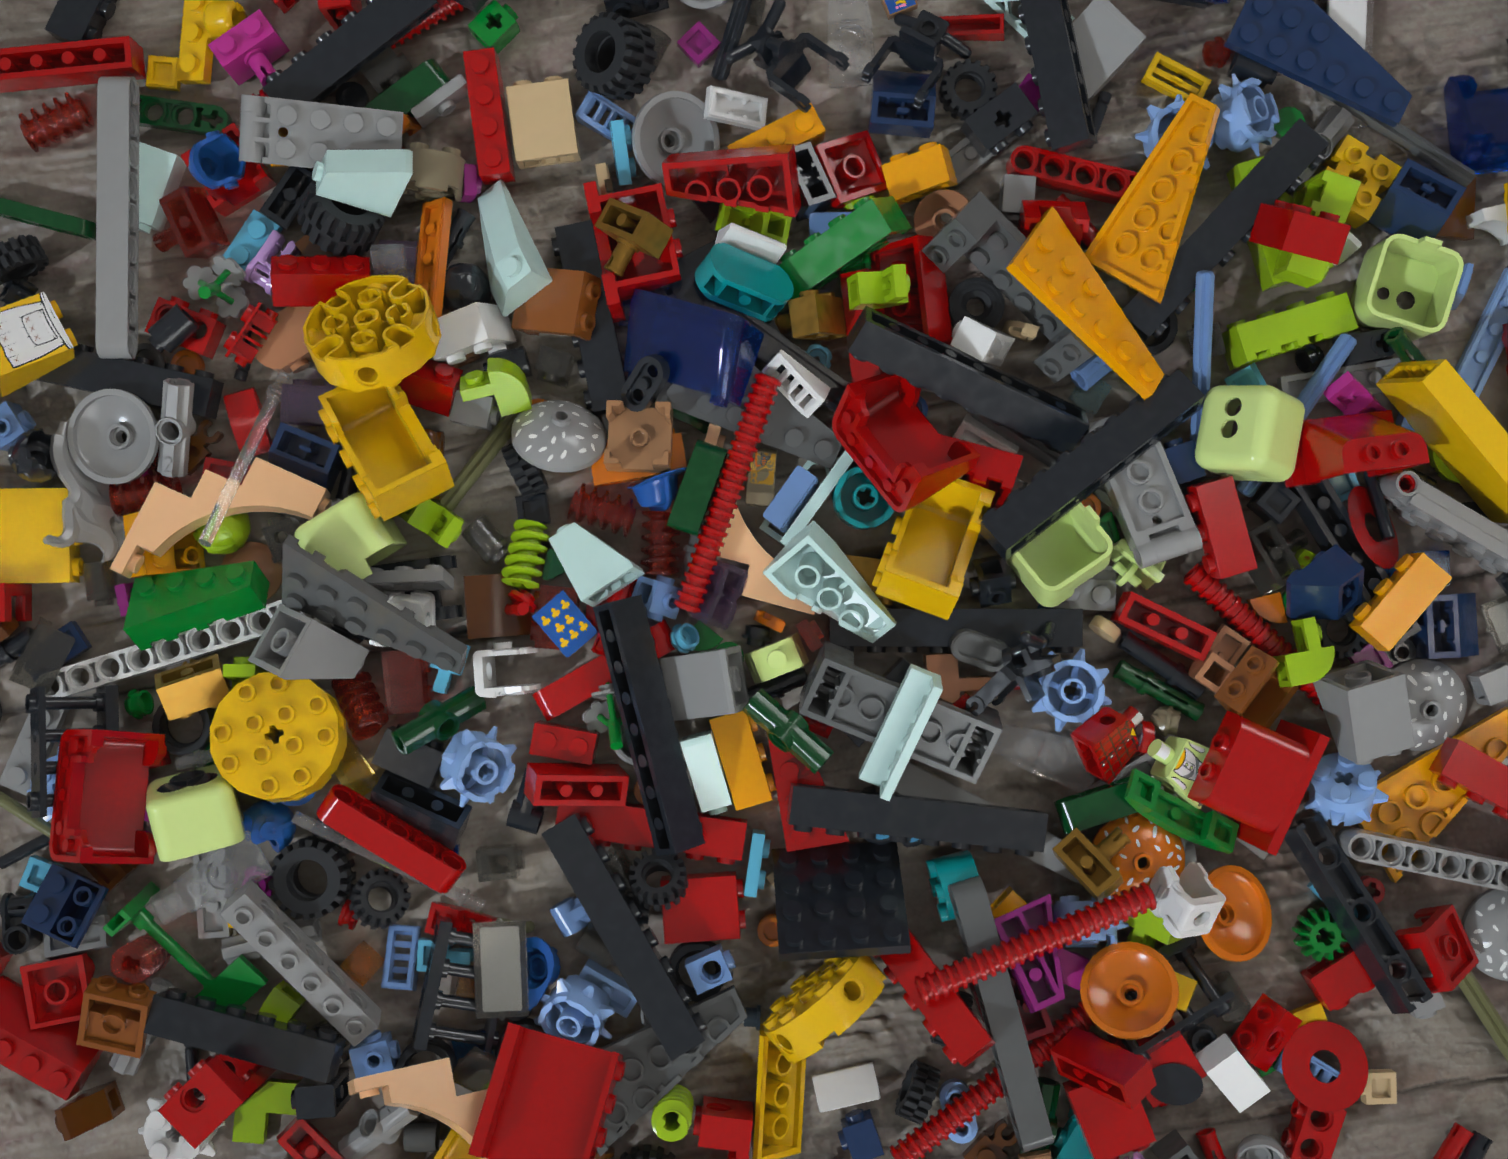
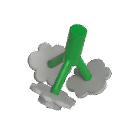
M216 255L213 258L214 265L212 269L208 266H203L202 268L197 265L190 266L187 269V277L183 279L182 284L188 289L187 293L191 299H209L216 295L218 297L216 305L219 306L218 314L223 319L229 317L238 318L241 315V311L248 307L249 299L245 296L244 288L231 286L232 283L235 286H240L242 280L246 277L245 271L234 259H226L222 255ZM222 283L228 285L221 291L220 285Z
M606 682L605 685L599 686L598 692L591 693V696L594 698L606 697L607 700L601 703L594 701L590 709L583 713L582 720L586 723L588 731L594 732L596 730L599 733H603L608 729L611 749L619 750L623 747L621 731L623 723L621 716L616 718L613 698L616 695L613 684Z

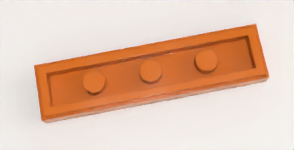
M446 197L422 204L414 283L416 285L420 284L427 290L437 318L442 316L453 201Z

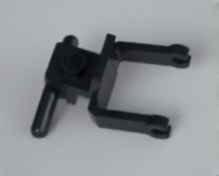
M775 0L757 33L751 36L745 43L727 51L724 54V61L728 64H733L756 52L758 55L753 61L756 66L766 70L769 86L793 102L802 112L807 113L812 107L809 104L811 101L804 94L794 89L811 70L803 50L810 48L841 71H845L850 66L848 63L849 58L844 53L835 51L810 33H800L795 40H788L784 38L781 31L777 30L774 32L786 7L785 0Z
M922 10L917 18L903 13L895 15L894 22L897 26L901 27L899 37L895 35L887 38L872 61L866 64L862 71L864 75L861 77V81L868 84L890 52L900 55L899 58L903 59L904 63L914 71H932L914 97L912 107L918 110L922 108L928 94L941 77L944 67L943 59L936 56L940 51L941 44L963 59H968L972 54L970 47L947 32L949 29L948 21L926 10Z
M1052 621L1046 622L1039 636L1029 631H1023L1019 636L1021 644L1002 650L1004 667L974 696L966 701V708L973 707L974 702L978 704V709L972 711L973 715L983 713L991 702L994 706L1003 703L1006 696L1018 685L1028 704L1045 696L1038 678L1056 671L1054 664L1063 660L1059 654L1041 656L1039 649L1052 644L1056 624Z

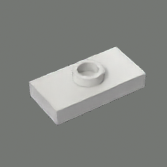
M710 85L706 88L703 119L757 131L765 126L768 98Z

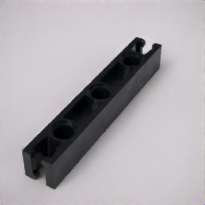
M1320 813L1302 817L1296 821V826L1289 827L1284 838L1392 1014L1413 1012L1417 1008L1414 1004H1410V1002L1425 1003L1434 997ZM1304 829L1306 830V832H1307L1309 838H1308V837L1306 836V834L1304 833V831H1303ZM1319 851L1323 855V863L1319 859ZM1354 907L1358 912V918L1354 915ZM1389 965H1391L1393 969L1392 975L1389 971Z

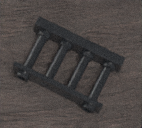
M118 685L98 687L93 696L46 697L45 686L34 687L30 689V694L26 695L25 709L26 713L30 714L31 792L27 793L26 805L27 810L32 811V818L47 817V807H53L54 794H47V775L56 774L57 761L46 762V742H60L62 734L68 730L46 729V710L93 709L94 712H97V725H94L93 728L72 729L119 731Z
M437 916L411 1038L413 1049L426 1051L428 1041L433 1042L434 1039L481 1045L480 1053L482 1058L490 1059L491 1050L497 1049L499 1041V1031H495L499 1011L484 1012L482 999L443 994V990H439L441 978H447V975L482 980V967L452 963L450 959L446 958L448 946L453 947L454 944L481 948L480 934L457 931L456 927H452L453 922L450 917ZM441 1007L487 1013L484 1031L478 1032L436 1026L437 1023L432 1022L435 1009L440 1010Z
M1194 936L1182 938V940L1172 944L1164 945L1157 951L1170 964L1176 960L1179 963L1183 962L1211 1003L1195 1013L1190 1005L1186 1013L1178 1010L1183 1018L1182 1021L1169 1029L1166 1027L1162 1028L1159 1032L1155 1033L1156 1037L1141 1046L1136 1039L1120 1038L1128 1051L1136 1055H1143L1148 1060H1151L1149 1054L1212 1015L1215 1014L1219 1018L1233 1009L1231 1004L1235 1002V995L1232 990L1221 996L1194 957L1196 953L1194 949L1197 948V940ZM1129 991L1126 996L1130 995L1132 1000L1137 998V993L1134 991Z

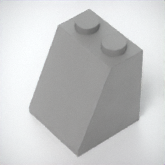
M1093 0L1073 22L1089 101L1132 59L1146 39V36L1109 0Z
M279 604L248 661L284 680L354 679L357 672L364 665L365 658L370 650L314 619Z
M740 645L660 659L663 681L671 703L674 721L735 714L742 711L749 702Z
M1365 660L1331 670L1323 678L1313 682L1340 756L1357 765H1366L1372 763L1376 758L1396 756L1401 754L1402 750L1415 747L1404 673L1373 661Z

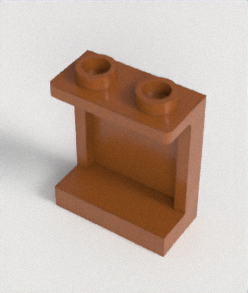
M547 268L553 281L514 310L511 328L528 335L539 336V333H547L591 340L596 322L597 302L601 295V279L586 271Z
M1252 645L1214 697L1226 711L1236 713L1264 727L1270 728L1299 687L1280 688L1276 672L1279 662Z

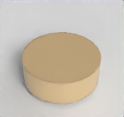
M1100 615L1094 616L1088 625L1094 633L1111 643H1115L1121 635V630L1113 622Z

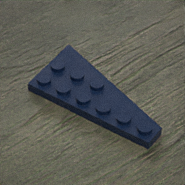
M1245 0L1224 44V47L1392 127L1399 124L1412 97L1396 79L1313 0Z

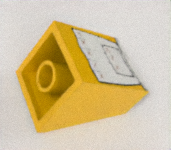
M45 292L0 307V394L2 397L13 393L75 358L74 347L78 346L74 334L70 328H63L59 320L63 318L61 310L55 300L49 302Z

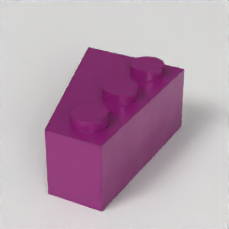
M1051 894L995 918L994 921L999 940L1009 942V938L1012 936L1016 939L1019 933L1028 934V930L1031 928L1035 931L1038 925L1045 927L1048 921L1053 922ZM1053 948V953L1049 954L1046 951L1041 958L1034 956L1035 960L1031 962L1027 959L1024 965L1017 963L1015 964L1016 968H1009L1030 1013L1037 1012L1065 999L1057 948Z

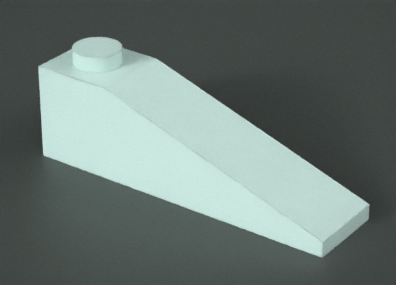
M500 179L477 197L490 291L502 316L507 317L553 280L504 181Z
M814 520L795 535L763 571V574L785 596L792 600L796 598L811 606L812 611L818 614L824 613L839 621L840 626L871 643H874L897 623L836 542Z

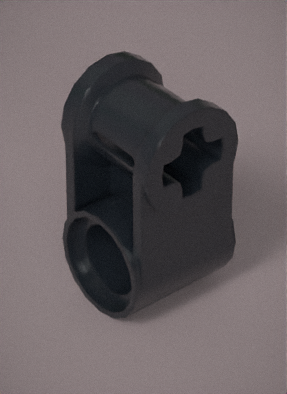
M1390 329L1348 333L1357 340V344L1341 367L1378 361L1393 355L1395 352L1384 340V336ZM1336 336V337H1333V338H1332V343H1333V344L1335 343V341L1337 340V338H1338L1339 336ZM1376 342L1383 343V347H1377Z
M31 892L30 895L15 896L13 893H5L1 898L2 947L10 954L17 955L35 949L42 942V932L20 923L36 892ZM20 931L26 936L25 945L19 941Z

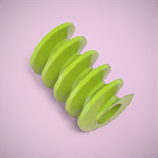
M519 519L513 524L516 531L512 532L510 536L513 543H510L507 548L510 555L505 557L504 561L507 566L501 571L504 577L501 581L509 586L520 589H538L540 585L533 581L532 577H541L543 574L535 568V565H545V560L538 557V554H544L548 551V548L541 545V542H549L550 536L544 533V530L548 528L543 523Z
M676 1084L653 1107L651 1125L655 1134L664 1141L675 1142L688 1134L692 1124L694 1099L692 1093L686 1087Z

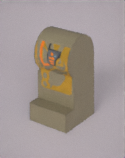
M757 448L758 452L752 456L755 460L750 462L752 469L748 472L745 505L768 507L774 499L777 450Z

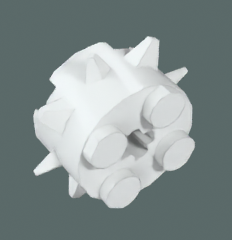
M200 1093L194 1094L199 1100H205L204 1095L199 1096ZM150 1097L146 1101L151 1113L146 1118L144 1126L138 1129V1133L143 1135L146 1147L149 1150V1156L152 1159H193L199 1153L211 1157L217 1153L211 1140L218 1128L225 1125V1121L194 1149L158 1111L167 1100L163 1101Z

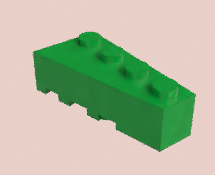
M870 196L862 198L853 205L855 210L847 216L842 214L828 223L830 228L822 234L816 232L803 241L805 246L796 252L793 249L784 254L779 259L781 264L778 266L788 274L793 283L794 292L790 299L799 298V293L802 291L820 289L838 277L836 271L839 269L841 272H844L862 262V253L865 252L868 255L877 249L880 250L889 244L887 237L897 233H902L903 235L911 230V225L894 197L870 198Z
M254 560L135 578L123 630L142 651L151 648L152 642L165 639L168 642L179 638V633L193 628L200 631L209 628V625L216 620L224 618L226 621L266 608L270 582Z

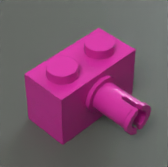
M260 9L208 44L222 67L239 86L254 75L258 77L263 87L267 85V76L276 71L271 63L290 51Z

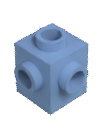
M8 401L0 404V450L8 451L9 446L20 434L34 429V426H36L32 416L26 410H23L20 404Z
M657 574L656 580L641 576L637 579L632 597L642 595L648 618L662 622L663 616L676 620L679 608L676 607L674 601L679 599L677 592L682 590V588L673 586L674 579Z
M374 1030L355 1047L351 1044L348 1050L356 1078L394 1070L397 1060L401 1055L399 1042L397 1039H392L391 1031L381 1033L380 1030Z

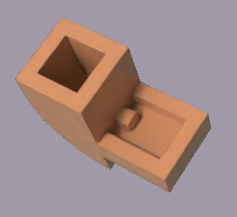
M1221 624L1216 631L1218 634L1205 661L1193 660L1188 673L1191 678L1214 694L1217 693L1235 669L1234 665L1251 643L1225 624Z
M952 653L923 655L924 669L941 675L943 691L939 698L949 703H954L960 698V691H964V694L966 693L970 697L974 696L991 679L987 675L959 677L958 660Z

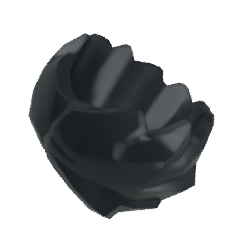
M457 263L448 267L443 305L448 310L453 312L475 302L489 303L492 295L486 273L479 266L472 263Z
M34 428L23 432L8 448V460L11 468L17 476L30 482L44 483L57 476L50 460L52 435L45 434L42 428Z

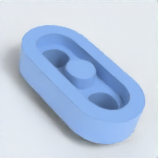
M953 1078L941 1085L939 1099L942 1110L946 1108L945 1104L947 1102L949 1104L953 1103L950 1100V1096L953 1093L961 1095L960 1092L963 1090L965 1092L969 1090L964 1081ZM975 1115L972 1117V1122L967 1120L964 1123L967 1125L966 1131H957L955 1135L950 1133L948 1135L949 1138L959 1144H965L973 1140L978 1129Z

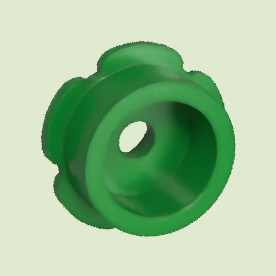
M133 689L129 691L128 697L124 701V707L129 715L140 720L143 719V716L153 712L154 700L147 690L137 691Z

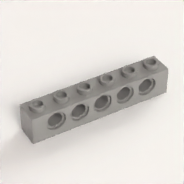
M252 880L227 899L220 915L354 1047L379 1027L382 1010Z

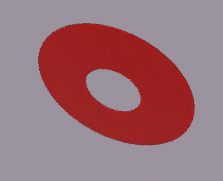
M1356 486L1350 491L1348 496V513L1354 534L1364 552L1375 564L1382 568L1390 569L1395 566L1399 556L1398 539L1393 522L1391 520L1395 538L1387 541H1375L1370 536L1365 525L1366 513H1371L1375 516L1368 490L1365 487Z
M1314 1021L1299 1027L1285 1045L1282 1054V1072L1289 1090L1297 1100L1315 1111L1332 1113L1350 1107L1360 1098L1368 1080V1061L1361 1043L1348 1029L1330 1021ZM1320 1050L1334 1053L1340 1062L1339 1076L1329 1083L1318 1081L1310 1070V1060Z

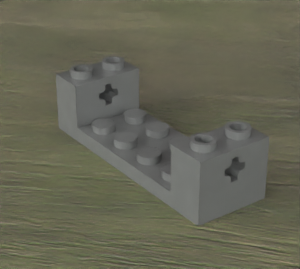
M979 191L940 229L921 251L943 273L965 255L1034 325L1039 326V330L1050 341L1033 363L1056 384L1095 353L1006 269L1027 238Z
M824 640L800 693L799 714L873 743L901 684L855 666L853 651ZM938 699L910 758L976 784L1003 731L998 710L987 706L983 713L973 715L972 711L978 709L976 702H974L973 707L963 710Z

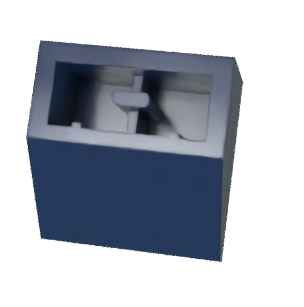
M877 70L872 78L868 132L930 138L934 128L936 84L928 94L920 110L912 107L915 95L930 74Z
M1408 158L1368 223L1390 235L1404 234L1417 239L1425 236L1435 238L1459 202L1466 187Z
M281 422L269 449L268 462L326 488L331 494L340 472V464H343L338 451L343 450V448L338 444H333V442Z
M1337 544L1327 551L1319 552L1310 564L1302 570H1295L1286 581V614L1290 618L1304 619L1315 617V619L1338 620L1362 602L1364 567Z
M1476 593L1438 594L1416 620L1422 630L1413 635V644L1416 648L1415 658H1460L1479 655Z
M52 863L20 923L78 949L109 889L72 869Z

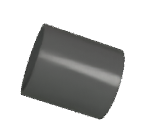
M439 1122L408 1123L404 1128V1151L438 1152L440 1145Z

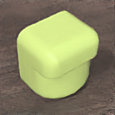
M1079 503L1006 560V562L1036 601L1044 607L1052 608L1070 598L1074 594L1075 588L1108 566L1113 543L1109 535L1100 526V517L1090 505L1085 507L1082 503Z

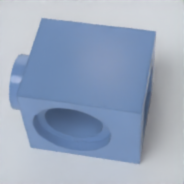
M721 943L688 957L685 961L686 970L697 995L732 980V969L736 968L730 950L724 951ZM708 961H716L720 964L721 970L716 974H709L704 970L703 965Z

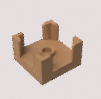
M607 400L606 417L609 422L607 448H604V465L607 471L647 473L671 471L673 408L671 402H655L656 408H647L634 412L625 407L623 401Z

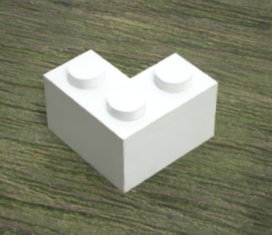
M481 302L472 303L438 317L442 336L433 358L435 361H447L448 365H453L465 361V355L472 352L475 354L488 352L489 355L506 351L507 345L517 342L509 317L502 316L498 305Z

